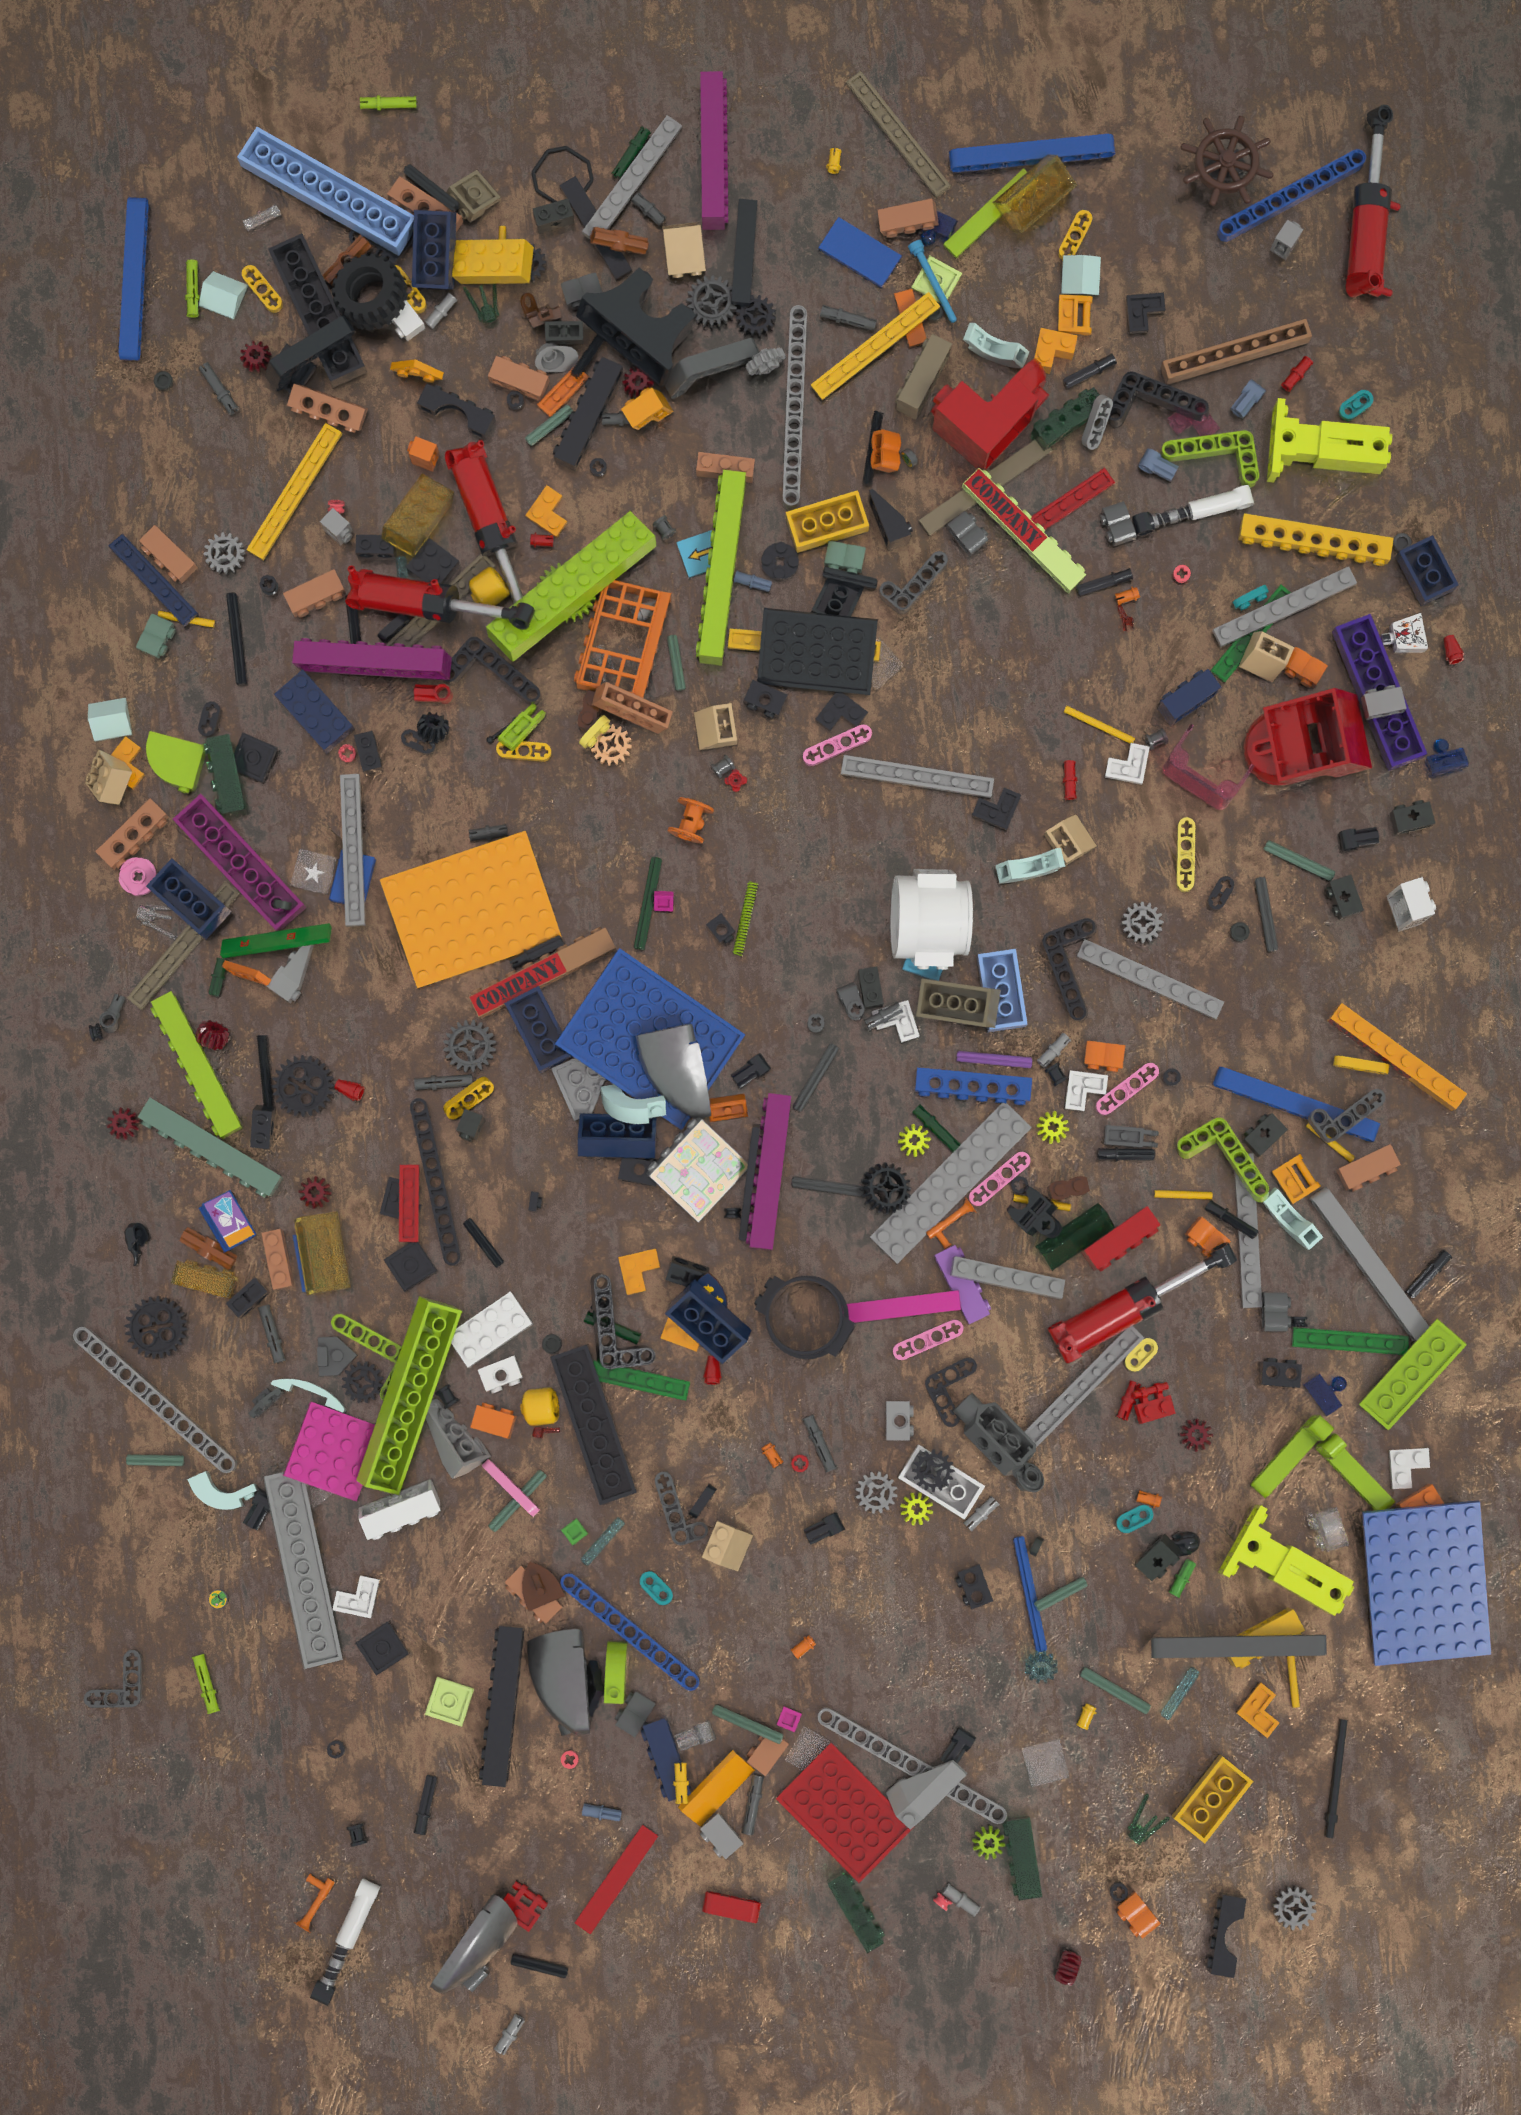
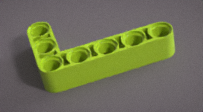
M1243 430L1170 440L1163 444L1160 451L1162 458L1169 462L1235 453L1241 485H1249L1252 488L1259 478L1254 438L1249 431ZM1245 438L1248 444H1241L1239 439ZM1223 440L1227 441L1230 446H1229V447H1224V446H1222V445H1221V441H1223ZM1208 443L1211 446V449H1204L1202 447V444ZM1190 446L1193 451L1186 452L1183 447ZM1171 448L1174 454L1168 455L1165 449ZM1248 456L1251 459V462H1244L1242 457ZM1245 475H1252L1254 480L1248 481Z
M1215 1118L1178 1141V1154L1184 1159H1189L1217 1143L1252 1198L1257 1202H1264L1268 1199L1269 1186L1225 1119ZM1216 1126H1222L1224 1127V1130L1221 1132H1217L1214 1130V1128ZM1205 1135L1208 1139L1206 1141H1199L1197 1138ZM1227 1141H1231L1234 1143V1146L1226 1147L1224 1144ZM1183 1145H1189L1191 1149L1188 1151H1184L1181 1149V1147ZM1243 1157L1245 1161L1237 1163L1235 1158ZM1251 1172L1255 1177L1248 1179L1245 1177V1174ZM1258 1188H1262L1266 1192L1262 1195H1259L1255 1192V1190Z
M337 1314L332 1318L331 1325L333 1329L388 1360L397 1363L402 1348L401 1345L346 1315ZM343 1317L346 1324L343 1328H338L336 1321L338 1318ZM356 1327H361L363 1331L359 1338L353 1335V1330ZM373 1336H377L380 1341L376 1347L370 1345V1339ZM390 1345L396 1347V1354L394 1356L387 1354L386 1350ZM395 1365L380 1391L381 1400L385 1398L384 1393L388 1389Z
M1312 1415L1250 1485L1264 1498L1268 1497L1316 1442L1324 1441L1332 1433L1334 1427L1321 1415Z
M1331 1433L1324 1441H1320L1315 1446V1449L1374 1510L1389 1509L1395 1503L1394 1499L1345 1449L1347 1444L1337 1434Z

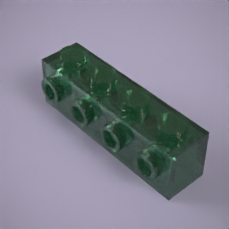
M1094 387L1090 390H1083L1078 394V398L1068 400L1063 404V408L1053 410L1049 413L1048 418L1045 420L1040 419L1034 423L1031 434L1043 451L1087 423L1093 403L1100 395Z
M225 734L204 739L205 743H202L204 754H208L209 762H206L208 773H212L213 780L210 781L211 788L217 795V799L214 800L216 810H220V814L245 809L230 735Z
M1097 1203L1062 1227L1061 1234L1058 1237H1048L1035 1247L1042 1260L1053 1271L1110 1232L1115 1226L1108 1213Z
M1029 1816L1006 1819L1003 1831L1004 1836H1008L1009 1844H1006L1007 1856H1011L1012 1864H1009L1010 1875L1014 1876L1015 1884H1012L1013 1895L1017 1896L1019 1901L1042 1897L1031 1819Z
M842 1871L827 1880L829 1888L866 1952L869 1953L884 1944L882 1937L885 1934L880 1926L876 1927L872 1920L875 1917L870 1908L865 1909L863 1905L865 1899L861 1892L854 1890L852 1885L855 1882L851 1875H846Z

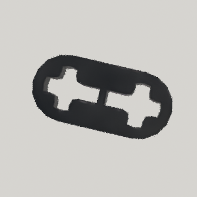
M399 614L378 633L377 637L382 643H387L410 622V619L404 614Z
M207 702L202 710L198 730L205 738L213 737L217 731L221 708L216 702ZM212 706H214V708H215V710H217V712H216V713L214 712V713L212 714V717L209 718V717H210V713H209V711H207V710H208V709H211ZM208 721H210L209 726L212 730L205 733L202 728L207 727Z
M405 730L401 735V741L404 746L428 756L436 750V744L432 741L430 743L432 748L424 751V747L420 745V742L427 744L429 741L422 740V736H419L418 732L414 730ZM413 734V738L417 740V743L413 741L407 743L405 737Z
M1223 876L1217 881L1207 899V905L1211 910L1218 911L1225 905L1234 889L1232 878ZM1228 881V886L1230 887V889L1226 888L1224 892H1221L1220 890L1222 889L1223 885L1220 883ZM1219 894L1221 896L1219 899L1221 905L1213 906L1211 899H1215Z
M709 1483L688 1514L697 1519L717 1488Z

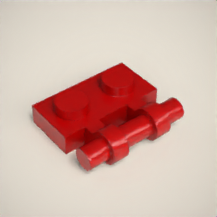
M1157 1382L1147 1388L1140 1387L1137 1391L1131 1393L1133 1399L1139 1398L1140 1404L1134 1405L1139 1424L1176 1414L1171 1396H1163V1391L1169 1389L1167 1382ZM1154 1394L1155 1399L1148 1401V1395Z
M515 1881L512 1888L518 1891L517 1894L513 1896L508 1892L503 1900L514 1912L518 1925L529 1932L540 1917L535 1908L538 1905L544 1910L548 1903L542 1899L541 1895H536L527 1889L528 1886ZM522 1896L532 1901L530 1906L520 1901Z

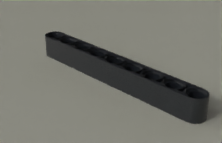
M416 1098L410 1104V1111L442 1255L446 1264L457 1266L462 1261V1254L430 1110L426 1101ZM417 1103L424 1104L422 1112H415L414 1107ZM422 1121L428 1122L429 1125L425 1131L419 1130V1124ZM426 1140H431L433 1143L432 1148L429 1150L423 1149V1142ZM434 1158L437 1161V1165L435 1168L430 1169L427 1167V1161ZM439 1177L441 1179L439 1187H432L431 1180L433 1178ZM438 1196H444V1205L437 1206L435 1204ZM442 1215L449 1216L448 1224H440L439 1219ZM448 1233H451L454 1237L450 1244H446L443 1240L444 1236ZM451 1252H455L458 1255V1259L454 1263L448 1261V1255Z

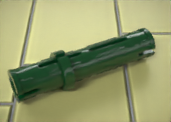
M641 126L634 139L630 140L629 147L611 172L615 178L621 179L638 152L642 150L643 144L651 134L647 128L644 130V127Z
M921 1104L912 1112L924 1124L923 1126L928 1128L952 1153L961 1145L935 1119L936 1117L927 1112Z
M588 1311L584 1323L594 1326L593 1313ZM602 1317L600 1325L604 1326L607 1324L608 1317ZM615 1323V1335L637 1345L642 1333Z

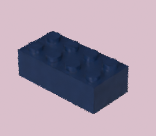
M414 210L412 287L454 289L452 270L456 245L457 212Z
M303 669L274 694L277 700L326 755L355 730L348 719Z
M172 858L146 886L205 940L232 912Z
M539 986L505 1003L540 1074L572 1058L570 1054L554 1044L562 1030Z
M580 1113L578 1156L655 1158L657 1117L649 1118V1123L631 1124L619 1121L609 1114Z
M693 1280L669 1303L665 1315L721 1364L748 1341L752 1331L696 1280Z
M665 1715L645 1722L640 1731L644 1742L648 1741L650 1747H648L647 1752L650 1760L655 1761L656 1766L653 1769L656 1778H661L662 1785H660L663 1798L667 1797L668 1801L676 1799L675 1786H673V1781H675L674 1763H680L681 1771L682 1760ZM690 1784L687 1785V1795L691 1794L692 1791Z

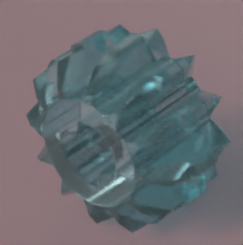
M1036 1650L1035 1656L1029 1654V1660L1025 1661V1666L1027 1667L1025 1673L1030 1674L1029 1679L1033 1680L1036 1678L1037 1684L1040 1683V1680H1043L1046 1684L1048 1682L1047 1678L1053 1680L1054 1674L1058 1672L1056 1667L1057 1660H1053V1654L1046 1655L1045 1650L1042 1654H1039Z

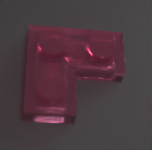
M1200 407L1196 411L1202 413L1205 409ZM1175 413L1167 418L1168 423L1177 435L1191 426H1194L1200 436L1213 435L1220 429L1210 413L1209 417L1204 421H1196L1179 413Z

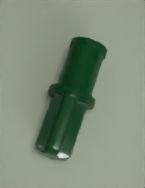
M222 958L216 959L208 991L209 995L216 997L220 995L223 980L226 979L224 977L226 969L222 966L226 959Z

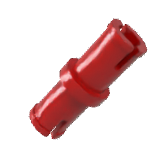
M1304 356L1298 365L1290 370V374L1284 382L1281 383L1282 388L1290 392L1296 383L1304 378L1305 372L1313 365V361L1309 357Z
M1067 760L1063 762L1064 778L1062 781L1065 785L1064 799L1075 800L1077 799L1076 783L1078 782L1075 768L1076 761Z
M1129 1381L1126 1393L1121 1398L1122 1403L1116 1415L1117 1418L1128 1421L1132 1407L1137 1402L1132 1398L1131 1393L1137 1391L1141 1384Z

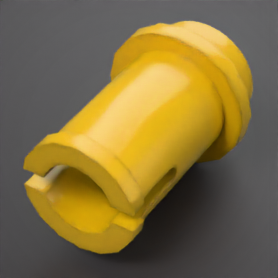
M834 148L830 149L829 163L826 165V168L831 174H837L841 170L839 164L842 151L838 148L835 149V152Z
M1086 1703L1085 1706H1082L1083 1711L1076 1725L1088 1730L1093 1715L1097 1712L1096 1707Z

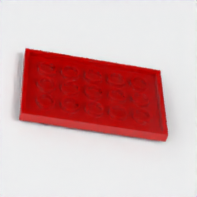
M832 1742L776 1797V1800L858 1883L911 1831L896 1817L890 1801Z

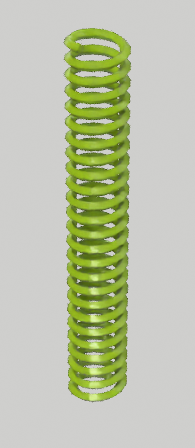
M751 881L747 883L748 889H746L747 892H745V900L743 901L742 915L740 916V924H738L739 930H737L736 942H734V950L732 951L740 956H743V954H740L743 951L737 949L744 950L741 947L745 946L738 943H746L739 940L746 941V939L742 938H747L740 934L748 935L743 933L748 932V930L743 929H749L748 924L751 920L749 918L752 915L750 913L752 910L750 909H753L751 906H754L751 903H755L752 901L755 898L752 897H756V895L752 894H757L749 890L757 891V889L753 888H758L750 884L759 885Z

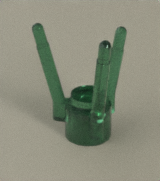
M496 284L492 285L493 308L492 305H488L483 286H479L484 306L481 307L482 311L479 310L468 289L464 287L463 290L475 309L479 321L483 320L484 324L495 322L497 316H499Z
M1145 1794L1137 1814L1128 1828L1131 1831L1128 1836L1138 1845L1146 1842L1151 1835L1170 1820V1817H1166L1148 1832L1147 1830L1157 1819L1155 1815L1144 1827L1140 1824L1136 1827L1149 1794Z

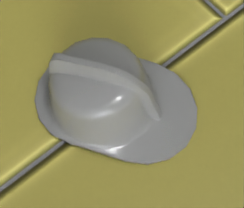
M548 342L539 349H536L535 366L538 370L544 372L569 371L579 360L578 353L572 347L558 346L555 343Z

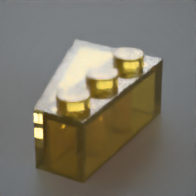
M186 1259L185 1263L176 1262L171 1283L231 1299L234 1296L239 1277L234 1276L235 1272L223 1269L222 1273L217 1272L214 1266L205 1264L203 1268L197 1266V1262Z

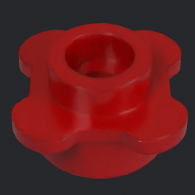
M734 769L729 777L725 778L724 782L726 785H730L734 792H738L740 787L747 783V778L742 776L739 770Z

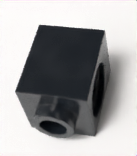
M722 913L706 924L707 929L720 945L722 943L726 945L734 939L735 930ZM719 926H724L727 928V933L719 935L716 930Z

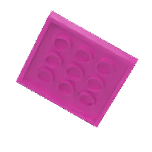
M310 1402L283 1476L357 1502L363 1485L357 1482L356 1479L375 1425Z

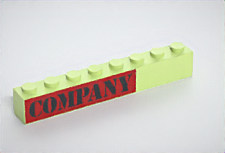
M978 468L963 483L962 488L1069 594L1086 576L1084 573L1085 569L1079 563L1075 564L1071 560V555L1066 550L1062 551L1057 546L1058 542L1053 537H1048L1044 533L1045 529L1039 523L1035 524L1031 520V515L1026 510L1022 511L1017 506L1018 502L1013 497H1008L1004 493V488L999 483L995 484L991 480V475L986 470L982 471Z

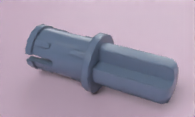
M736 571L734 583L749 586L750 589L753 587L769 592L772 586L771 581L756 577L755 574L749 575Z
M584 1803L582 1816L599 1818L600 1821L602 1819L620 1821L622 1812L616 1809L604 1808V1805L595 1806Z

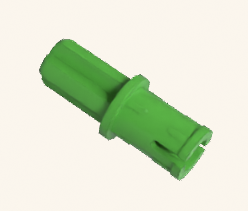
M1189 1559L1185 1560L1179 1574L1175 1575L1176 1579L1169 1593L1180 1598L1186 1584L1190 1582L1188 1580L1196 1567L1195 1562Z

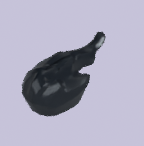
M130 1223L124 1231L125 1241L128 1250L131 1251L134 1257L133 1266H137L138 1257L141 1254L139 1245L143 1247L149 1237L143 1224Z
M1180 1532L1172 1536L1175 1539L1174 1543L1182 1550L1179 1557L1192 1554L1200 1546L1199 1536L1194 1532Z

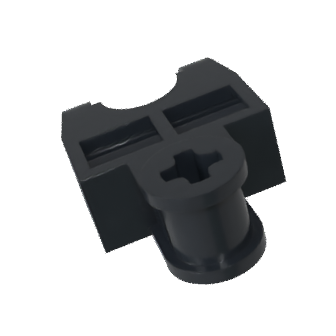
M1027 1185L1024 1188L1028 1196L1027 1206L1024 1209H1016L1009 1205L1007 1212L1013 1221L1031 1236H1034L1039 1231V1233L1049 1238L1058 1237L1061 1234L1062 1225L1052 1215L1058 1207L1047 1196Z

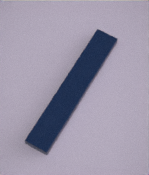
M123 534L108 545L115 555L184 627L198 616L195 609Z

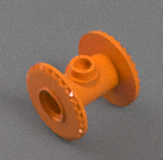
M679 797L678 802L686 806L683 815L684 819L681 820L679 828L668 827V832L690 842L703 843L704 839L695 833L704 826V820L701 817L702 813L713 814L714 809L702 802Z

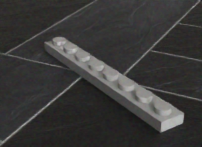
M668 115L664 118L582 231L584 236L590 239L593 227L607 230L610 228L682 129L680 123Z
M1348 566L1213 629L1212 632L1221 648L1357 584V581Z
M848 755L843 757L841 775L986 798H991L994 778Z
M360 774L340 775L345 926H366Z
M1084 939L1076 956L1081 960L1215 1020L1224 1004L1222 1000Z
M1249 1153L1248 1155L1254 1162V1153ZM1237 1157L1235 1158V1161L1237 1163H1242L1245 1161V1159L1243 1157ZM1234 1171L1237 1217L1258 1230L1256 1201ZM1249 1172L1245 1174V1177L1252 1179L1255 1175ZM1238 1230L1242 1308H1261L1262 1291L1258 1235L1255 1239H1251Z
M1133 1326L1124 1330L1024 1431L1036 1444V1447L1144 1339Z

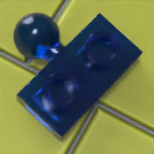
M937 211L939 225L922 234L921 241L923 245L932 246L935 243V232L950 239L958 221Z
M1442 738L1436 740L1434 750L1439 754L1426 757L1431 775L1435 776L1469 767V761L1463 747L1447 751L1449 749L1448 741Z
M1319 1373L1304 1384L1326 1416L1343 1406L1333 1392H1340L1346 1388L1347 1382L1345 1378L1336 1376L1333 1378L1331 1385L1328 1386Z

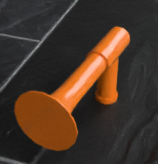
M965 1197V1203L960 1209L928 1230L926 1234L930 1239L936 1236L946 1250L952 1244L947 1240L942 1231L964 1214L976 1211Z
M310 1873L306 1882L316 1886L320 1891L306 1915L300 1921L294 1922L309 1933H311L309 1926L313 1916L335 1883L329 1878L324 1883Z

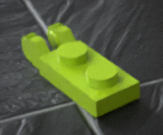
M531 704L498 736V741L511 751H514L537 724L543 720L546 712L541 710L534 718H531L530 716L537 707L535 704Z

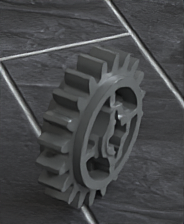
M714 275L711 276V280L704 276V282L697 279L698 286L691 285L693 291L687 292L691 298H687L686 303L690 304L687 307L691 308L696 314V323L703 320V327L709 322L710 327L713 328L714 323H717L718 327L721 326V321L727 324V317L733 319L732 312H736L737 307L734 306L735 304H731L732 285L727 287L728 280L722 283L721 276L717 281ZM713 289L720 290V291L723 292L724 294H722V293H717V292H715ZM705 291V296L701 298V301L697 302L699 295ZM728 301L724 310L719 312V307L723 305V302ZM701 309L707 310L711 312V314H707L703 312Z
M465 1020L464 1026L457 1022L458 1029L450 1027L453 1033H446V1036L450 1039L443 1041L444 1044L448 1045L443 1051L450 1052L446 1059L453 1058L450 1064L453 1066L458 1063L457 1070L464 1066L465 1073H467L469 1067H471L473 1073H475L476 1066L483 1070L482 1063L488 1066L487 1058L494 1059L490 1052H496V1049L491 1047V1045L496 1044V1041L490 1040L494 1034H487L489 1027L482 1029V1022L478 1026H476L475 1020H472L471 1025ZM471 1031L479 1033L484 1040H475L472 1037ZM464 1033L463 1041L455 1045L456 1039ZM468 1042H471L473 1045H475L472 1047L471 1051H469L468 1048H464L468 1045ZM481 1048H485L481 1057L475 1059L476 1052ZM455 1052L466 1053L468 1061L460 1059Z

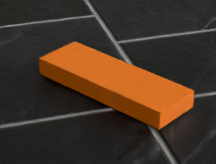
M912 289L894 293L899 315L916 302ZM922 323L905 335L909 348L923 345L926 335Z
M570 370L544 396L537 406L549 418L553 416L587 382L589 376L585 372H582L581 376H579L580 378L576 379L571 375L572 371Z
M226 960L222 965L224 969L234 976L266 986L271 982L270 978L258 970Z

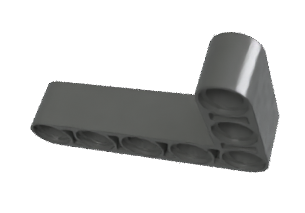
M748 338L680 360L671 370L665 387L671 399L683 395L696 379L747 364L752 360V356L760 351L754 339Z

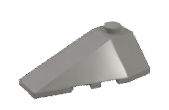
M314 945L298 947L299 950L297 952L294 951L288 956L287 965L285 967L281 966L272 977L269 985H267L272 992L290 1004L292 1001L295 1002L301 994L300 989Z
M438 1399L432 1400L426 1415V1421L442 1464L451 1478L454 1479L465 1475L487 1459H490L491 1455L477 1436L474 1438L467 1431L468 1428L464 1424L460 1425L454 1419V1414L449 1409H444V1405Z
M954 1760L935 1766L927 1772H919L911 1778L899 1780L886 1791L896 1817L911 1830L967 1775V1772Z

